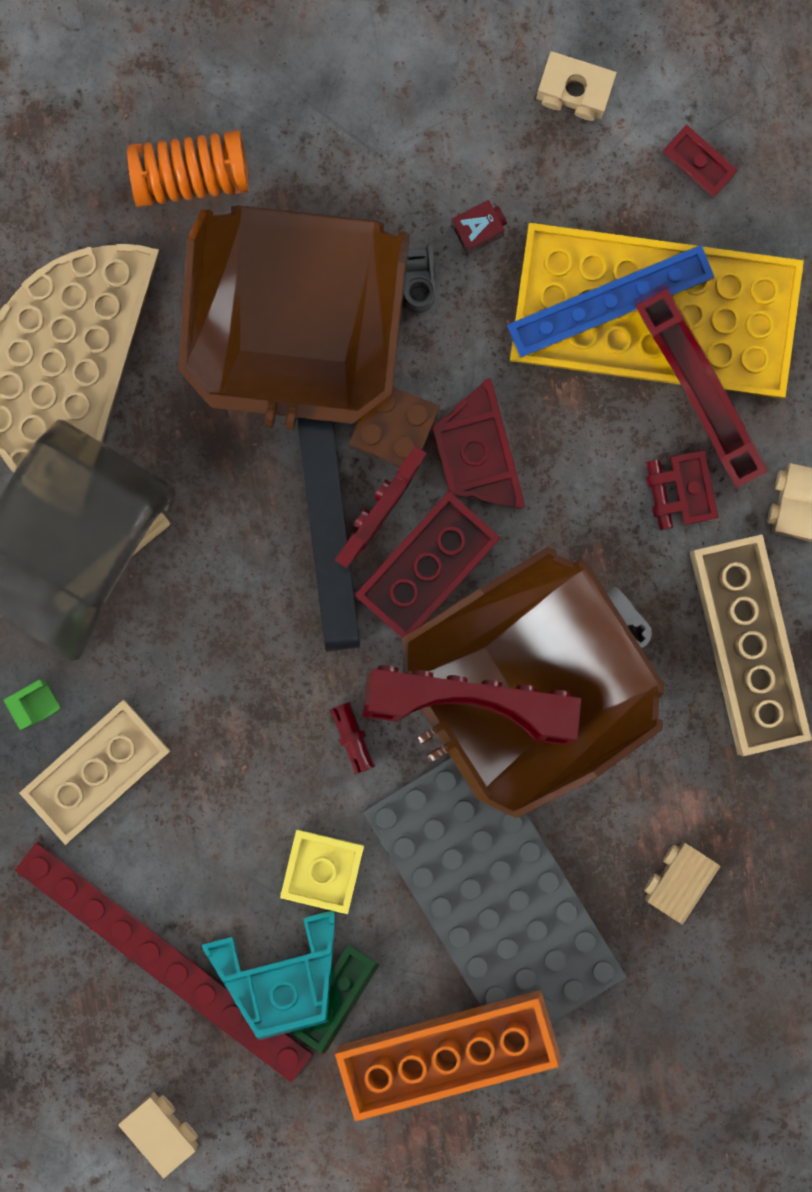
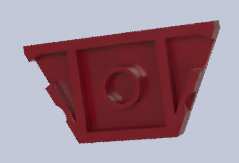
M489 378L484 380L479 387L432 427L448 490L454 496L523 509L526 507L492 380Z

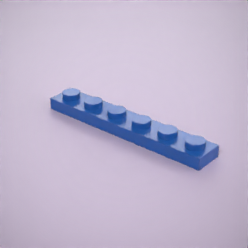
M702 245L507 324V328L519 357L523 358L637 311L635 299L665 282L674 296L714 279L715 276Z

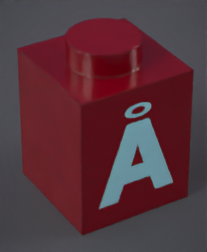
M489 200L451 220V226L466 255L503 237L505 232L503 226L507 225L500 207L496 206L493 208Z

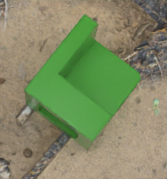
M39 679L3 700L20 731L30 728L61 709L45 679Z

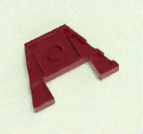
M415 445L397 470V475L392 482L384 480L374 495V499L378 502L371 511L365 508L354 523V527L358 530L355 535L352 534L335 559L336 562L347 569L350 563L368 546L409 487L416 471L421 465V461L427 454Z

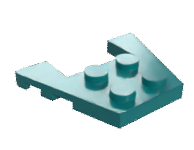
M334 911L303 918L311 950L310 954L241 972L233 937L202 945L203 951L258 1040L327 1022L336 924Z

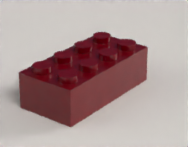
M448 491L354 596L403 639V637L427 621L501 538Z

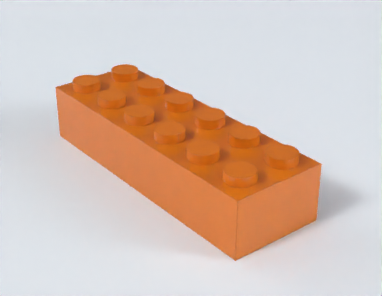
M541 990L344 1043L339 1046L335 1053L355 1122L557 1068L561 1060L560 1051Z

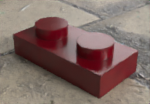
M687 124L662 151L668 159L712 198L720 192L738 171Z

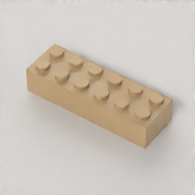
M763 534L689 552L737 755L747 756L812 740Z

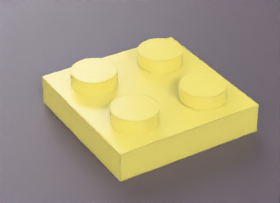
M296 829L280 898L348 914L364 845Z

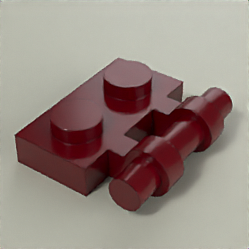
M705 450L670 457L672 471L662 473L660 460L646 462L649 476H646L647 487L652 489L655 504L652 507L653 517H657L660 530L673 528L671 518L673 513H681L683 526L719 518ZM665 483H675L677 502L668 503Z

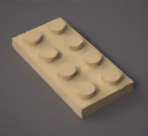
M122 700L19 794L66 845L171 751L126 700Z

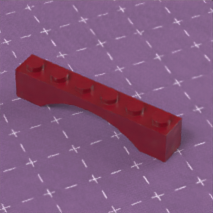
M665 282L636 298V309L687 394L735 487L738 488L768 472L763 457L667 283Z
M379 665L377 669H372L367 675L362 717L398 722L409 714L430 706L448 703L471 704L488 708L509 718L523 728L534 741L570 746L578 740L581 698L571 697V692L551 690L550 694L537 692L536 687L529 685H517L516 689L502 687V682L494 680H483L481 684L470 683L467 677L459 675H449L447 679L435 678L432 672L424 670H414L412 674L398 672L399 668L389 665Z

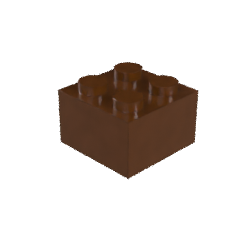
M392 387V394L358 420L349 442V448L399 468L415 445L421 450L424 449L440 405Z

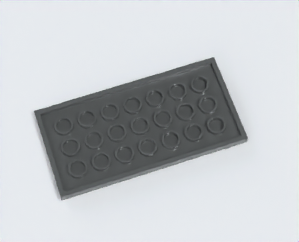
M451 757L362 811L481 1006L541 990L552 1024L627 978L527 813L514 818L478 800Z

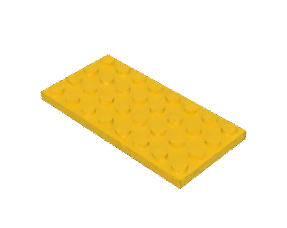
M529 223L515 321L697 246ZM702 246L715 276L714 279L674 295V298L718 378L728 392L779 399L786 398L804 260ZM638 310L523 358L519 357L512 341L511 362L681 385L662 351L651 336Z

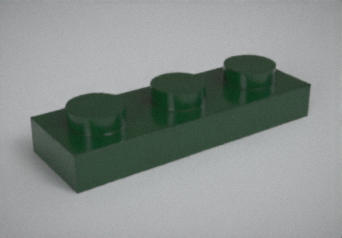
M347 945L331 971L327 1022L296 1030L293 1035L319 1053L325 1054L380 964L354 946Z

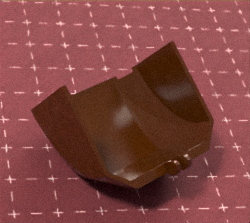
M241 205L231 206V213L213 215V211L210 209L201 210L187 238L178 371L211 408L266 414L265 427L273 428L276 415L286 416L285 425L288 430H294L296 417L353 424L392 394L410 234L401 231L396 236L384 231V223L375 220Z
M546 547L403 637V673L412 674L414 670H424L432 672L435 678L447 679L449 675H459L467 677L470 683L481 684L483 680H494L502 682V687L516 689L517 685H529L536 687L537 692L550 694L551 690H564L571 692V697L581 698L578 740L570 746L534 741L523 728L509 718L488 708L471 704L448 703L421 709L432 728L415 738L418 744L428 742L435 734H437L443 744L442 747H437L429 752L428 760L432 762L448 752L476 798L514 818H518L599 777L662 731L663 720L658 719L659 696L664 694L662 680L589 564L580 560L575 563L557 556L556 550Z

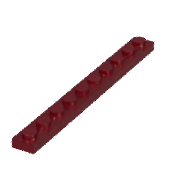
M39 842L34 844L15 869L23 878L292 1083L313 1055V1052L288 1033L258 1040L223 983Z

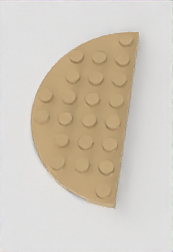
M116 244L95 248L87 247L68 253L46 264L27 278L8 303L4 304L0 310V455L17 478L33 492L51 504L79 516L83 509L160 255L159 249L142 245Z

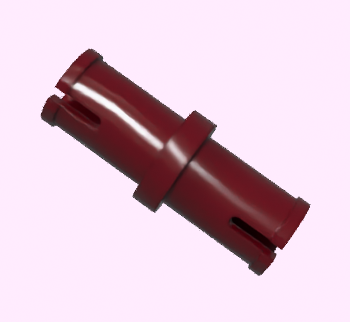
M347 702L330 709V713H332L341 739L338 741L340 746H344L354 774L356 775L374 768L375 764H373L364 741L366 737L365 731H360L351 708V703Z

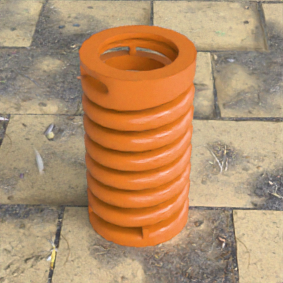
M241 130L224 132L222 135V147L219 135L212 133L209 136L211 159L206 137L198 135L196 138L198 162L192 137H185L183 139L185 165L179 139H171L172 168L167 143L164 140H160L156 144L159 170L153 146L150 142H145L143 148L142 143L127 145L129 176L136 207L152 206L157 201L160 204H166L169 198L173 202H180L182 197L188 201L193 200L195 195L200 199H204L209 193L213 197H219L222 190L227 195L248 193L249 179ZM139 153H143L146 171L142 169Z

